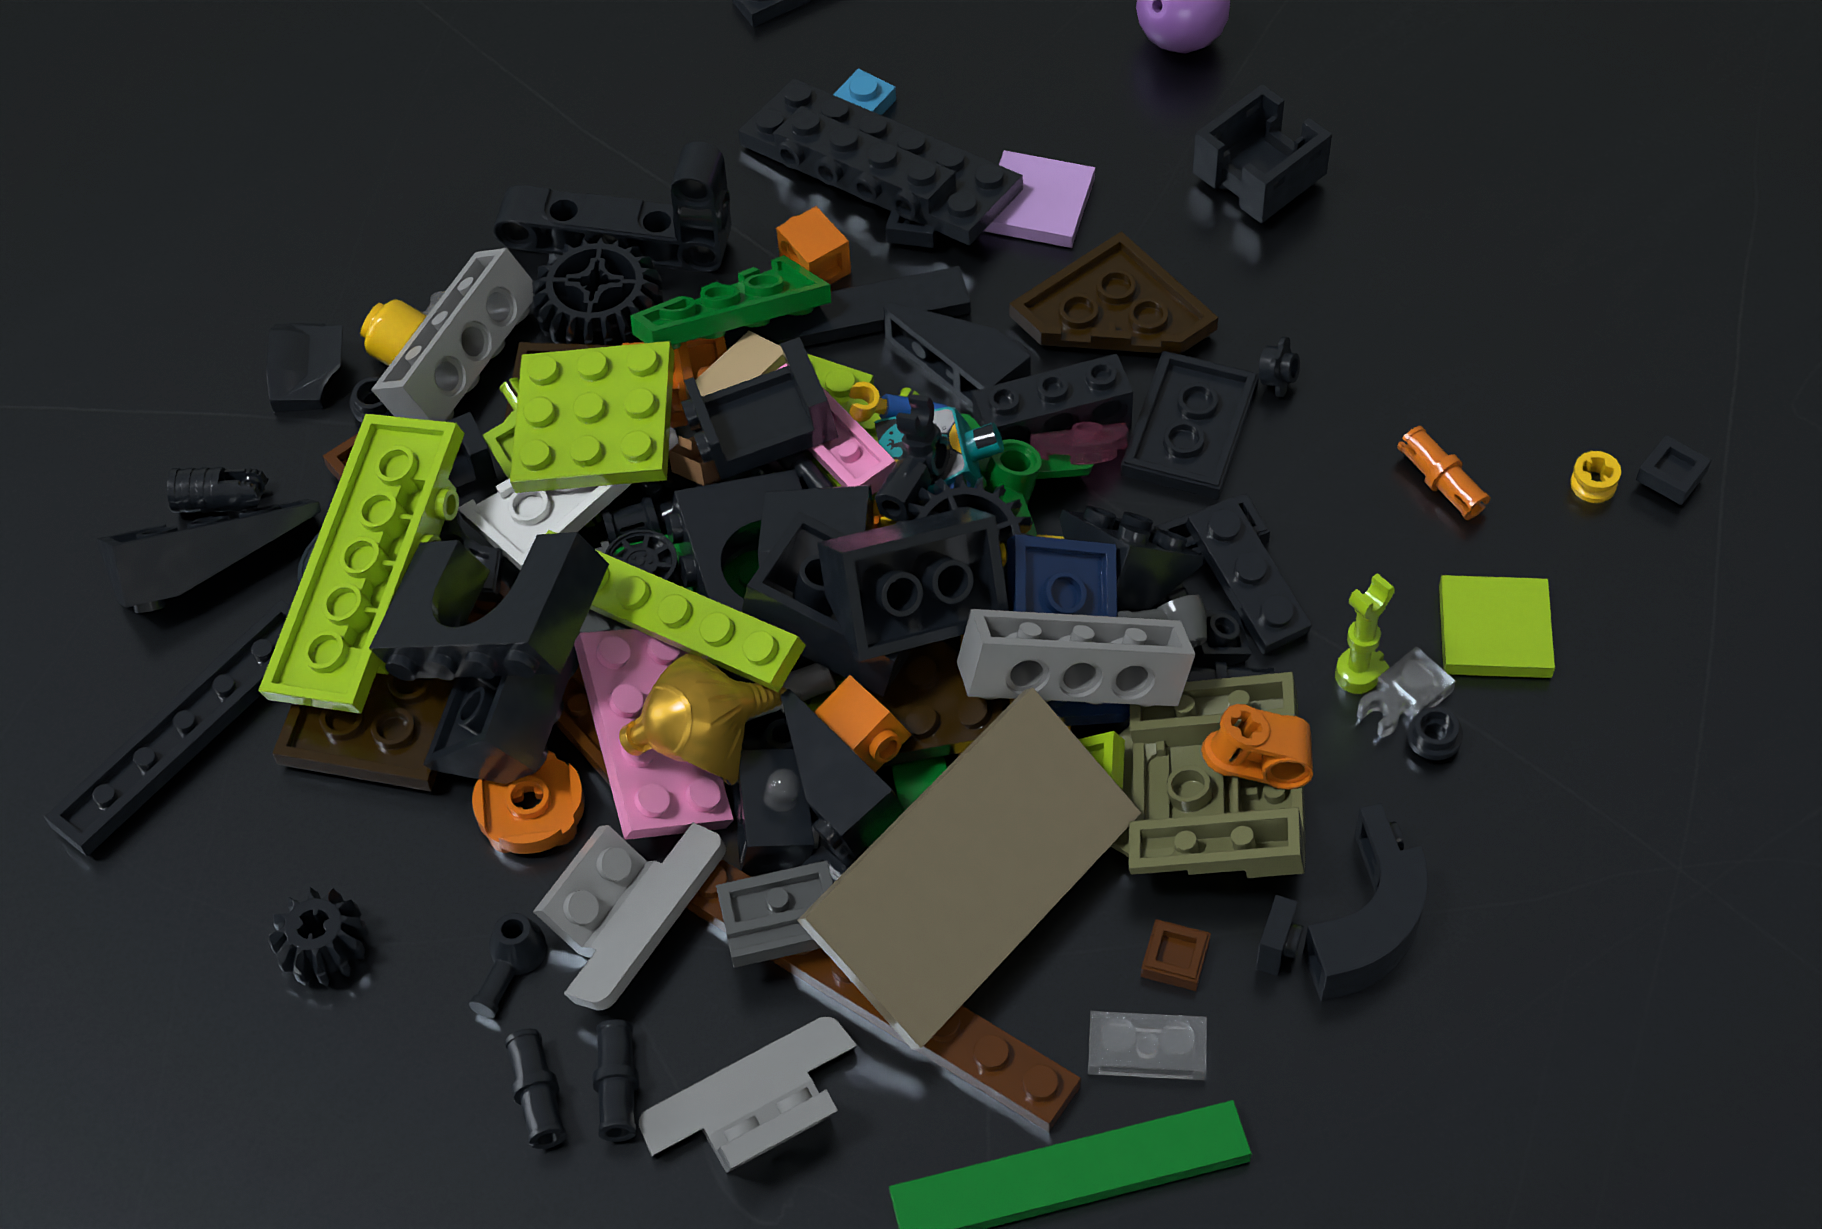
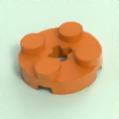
M548 750L544 764L534 774L507 784L478 779L473 790L472 805L481 831L490 840L495 850L502 853L533 854L546 851L556 845L567 844L574 839L577 834V824L584 812L585 796L576 769L570 763L568 766L564 761L557 759L556 754ZM534 792L537 799H542L538 805L531 809L515 806V803L524 800V793Z

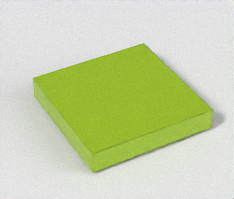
M1441 575L1439 594L1443 674L1552 678L1555 663L1548 579Z

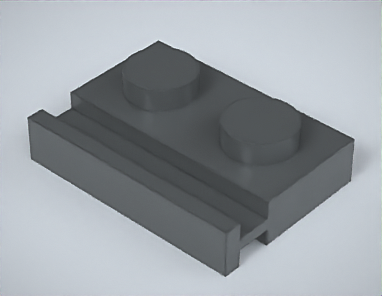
M827 860L716 885L734 968L821 948L797 920L833 884Z

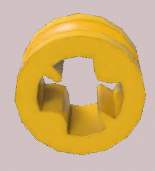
M1602 451L1583 453L1577 458L1574 472L1570 480L1571 488L1575 495L1590 503L1608 501L1616 492L1621 477V466L1617 459ZM1590 472L1599 473L1602 482L1591 480Z

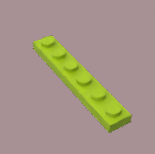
M548 530L546 534H554L555 532ZM597 551L609 563V566L590 610L685 652L698 655L710 663L779 693L806 646L798 636Z

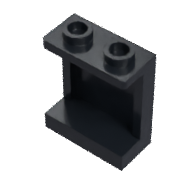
M800 337L780 344L787 366L705 396H701L694 377L684 380L690 399L681 401L691 431L701 428L702 431L693 434L703 463L714 461L721 480L839 438L828 399Z

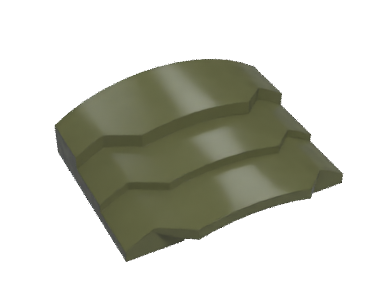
M1293 672L1186 682L1178 706L1154 705L1144 707L1130 704V725L1119 734L1125 739L1123 789L1121 790L1140 810L1141 814L1134 821H1129V827L1115 840L1111 847L1129 857V871L1131 875L1187 870L1188 875L1245 870L1247 878L1305 873L1304 786L1288 790L1277 789L1268 784L1235 776H1224L1215 772L1207 765L1201 752L1202 744L1207 736L1220 729L1221 716L1229 706L1246 704L1263 711L1299 717L1297 690ZM1238 719L1234 726L1237 727L1241 719ZM1234 753L1229 761H1232L1237 754Z

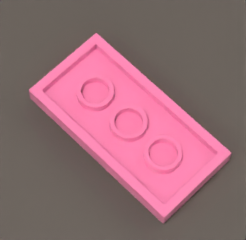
M636 629L580 633L575 640L574 646L624 840L682 834L687 831L693 822L709 830L726 829L734 819L723 780L719 776L689 762L671 759L654 749H650L639 756L631 755L624 750L619 739L621 728L641 716L645 699L660 675L676 659L688 652Z

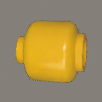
M396 299L389 301L385 305L382 303L376 304L367 315L360 335L365 338L364 346L366 353L389 366L427 315Z

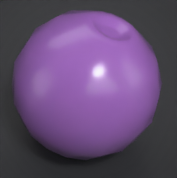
M1137 0L1136 4L1139 24L1147 38L1161 49L1183 54L1209 46L1217 39L1228 21L1230 0Z

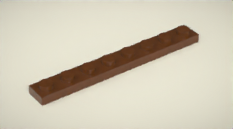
M721 859L686 908L726 933L716 885L750 878V876ZM822 948L771 959L775 964L908 1045ZM962 1005L921 1049H914L1048 1133L1081 1088V1078Z

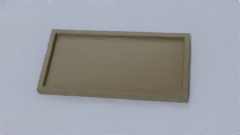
M1032 687L1024 690L797 921L912 1050L921 1049L1129 827V821H1134L1141 812Z

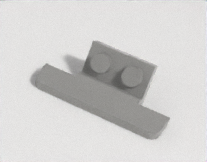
M693 822L665 860L660 863L657 861L647 862L609 825L597 828L533 911L579 955L590 958L564 992L572 1002L591 1009L604 1010L611 1007L617 1001L724 857L726 846L718 833Z
M820 1017L644 1111L639 1119V1128L651 1157L701 1130L726 1173L828 1119L838 1111L827 1089L819 1093L808 1072L846 1053L857 1045L836 1019Z

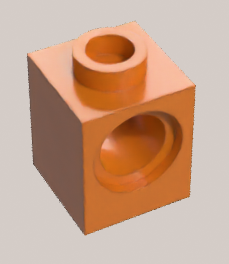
M817 206L800 215L791 217L784 224L776 227L779 257L785 255L829 284L851 273L849 241Z
M851 675L814 711L875 773L884 763L897 755L901 745L912 735L886 707Z

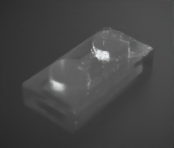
M1090 1011L1088 1074L1205 1080L1207 1017Z

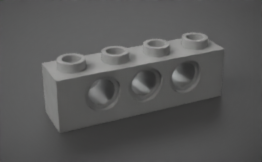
M507 248L480 251L473 254L371 389L394 417L442 422L451 420L454 416L453 409L464 394L471 391L480 380L479 374L490 359L498 355L504 348L505 338L514 326L524 320L529 314V306L533 302V296H535L532 293L533 280Z
M971 609L957 664L968 697H981L989 700L997 698L1016 699L1024 690L1033 687L1045 702L1053 700L1086 702L1090 704H1137L1144 707L1154 705L1178 706L1196 654L1180 620Z

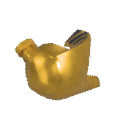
M687 653L676 659L660 675L645 699L641 716L621 728L619 733L620 743L624 750L631 755L639 756L650 749H654L671 759L689 762L719 776L728 785H733L738 780L746 721L755 715H760L762 712L766 713L769 709L773 710L776 706H780L782 704L781 694L787 688L782 687L778 693L758 683L736 681L729 678L724 672L704 658Z

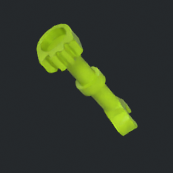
M1378 573L1372 577L1371 585L1364 594L1356 589L1349 598V604L1355 609L1357 617L1356 621L1349 627L1347 643L1350 648L1338 658L1335 678L1342 689L1354 694H1362L1372 690L1388 677L1390 669L1387 662L1383 661L1384 654L1380 650L1378 652H1375V650L1379 646L1381 631L1377 625L1378 619L1391 600L1395 588Z

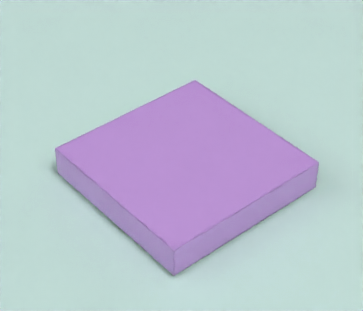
M1004 150L999 165L1023 175V190L984 231L1072 248L1095 180V167Z

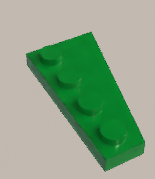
M785 255L772 259V269L760 273V269L754 267L739 272V282L733 285L714 282L701 287L700 298L695 300L686 296H678L630 315L632 334L644 343L670 341L673 350L682 345V342L697 338H720L726 334L727 330L742 326L761 327L767 325L770 319L787 314L794 316L809 314L813 311V307L831 303L830 284Z

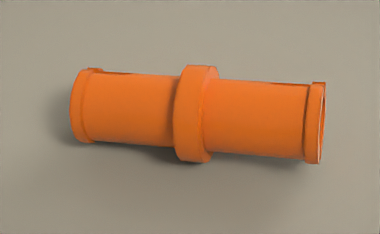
M1422 426L1414 427L1402 437L1408 444H1405L1403 441L1399 442L1398 450L1404 453L1426 476L1424 482L1432 491L1439 490L1462 513L1461 515L1466 520L1474 518L1485 509V506L1480 502L1488 504L1491 497L1461 469L1463 463L1455 454L1448 455L1426 433Z

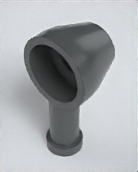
M1200 595L1183 596L1169 601L1157 609L1138 612L1126 610L1117 613V617L1180 620L1193 649L1207 641V614Z

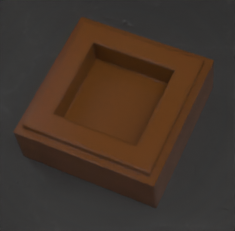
M1155 919L1141 968V977L1196 991L1209 947L1211 933Z

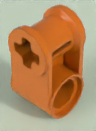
M1235 704L1229 706L1221 716L1220 729L1210 733L1202 744L1201 752L1207 765L1215 772L1224 776L1240 777L1286 790L1302 787L1309 783L1313 777L1310 725L1304 719L1297 716L1280 715L1255 709L1246 704ZM1238 719H1241L1237 727L1234 726ZM1234 753L1237 754L1232 761H1229Z

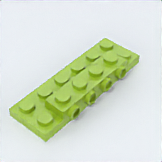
M365 414L258 690L267 700L361 714L376 673L389 674L385 668L386 664L369 647L420 542L441 541L439 535L444 521H451L457 515L459 497L456 488L448 479L465 434L457 423Z

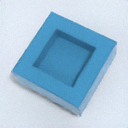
M858 68L833 95L883 115L896 101V87Z

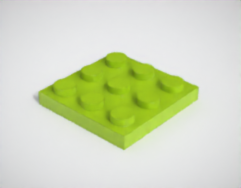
M670 341L523 354L521 358L510 483L515 493L667 480L675 355Z

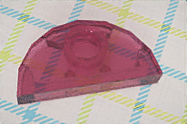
M1080 422L1074 424L1072 429L1030 434V445L1045 460H1049V455L1059 454L1070 455V463L1074 465L1096 464L1115 459L1117 457V449L1125 450L1128 447L1129 429L1125 422L1107 425L1095 422Z

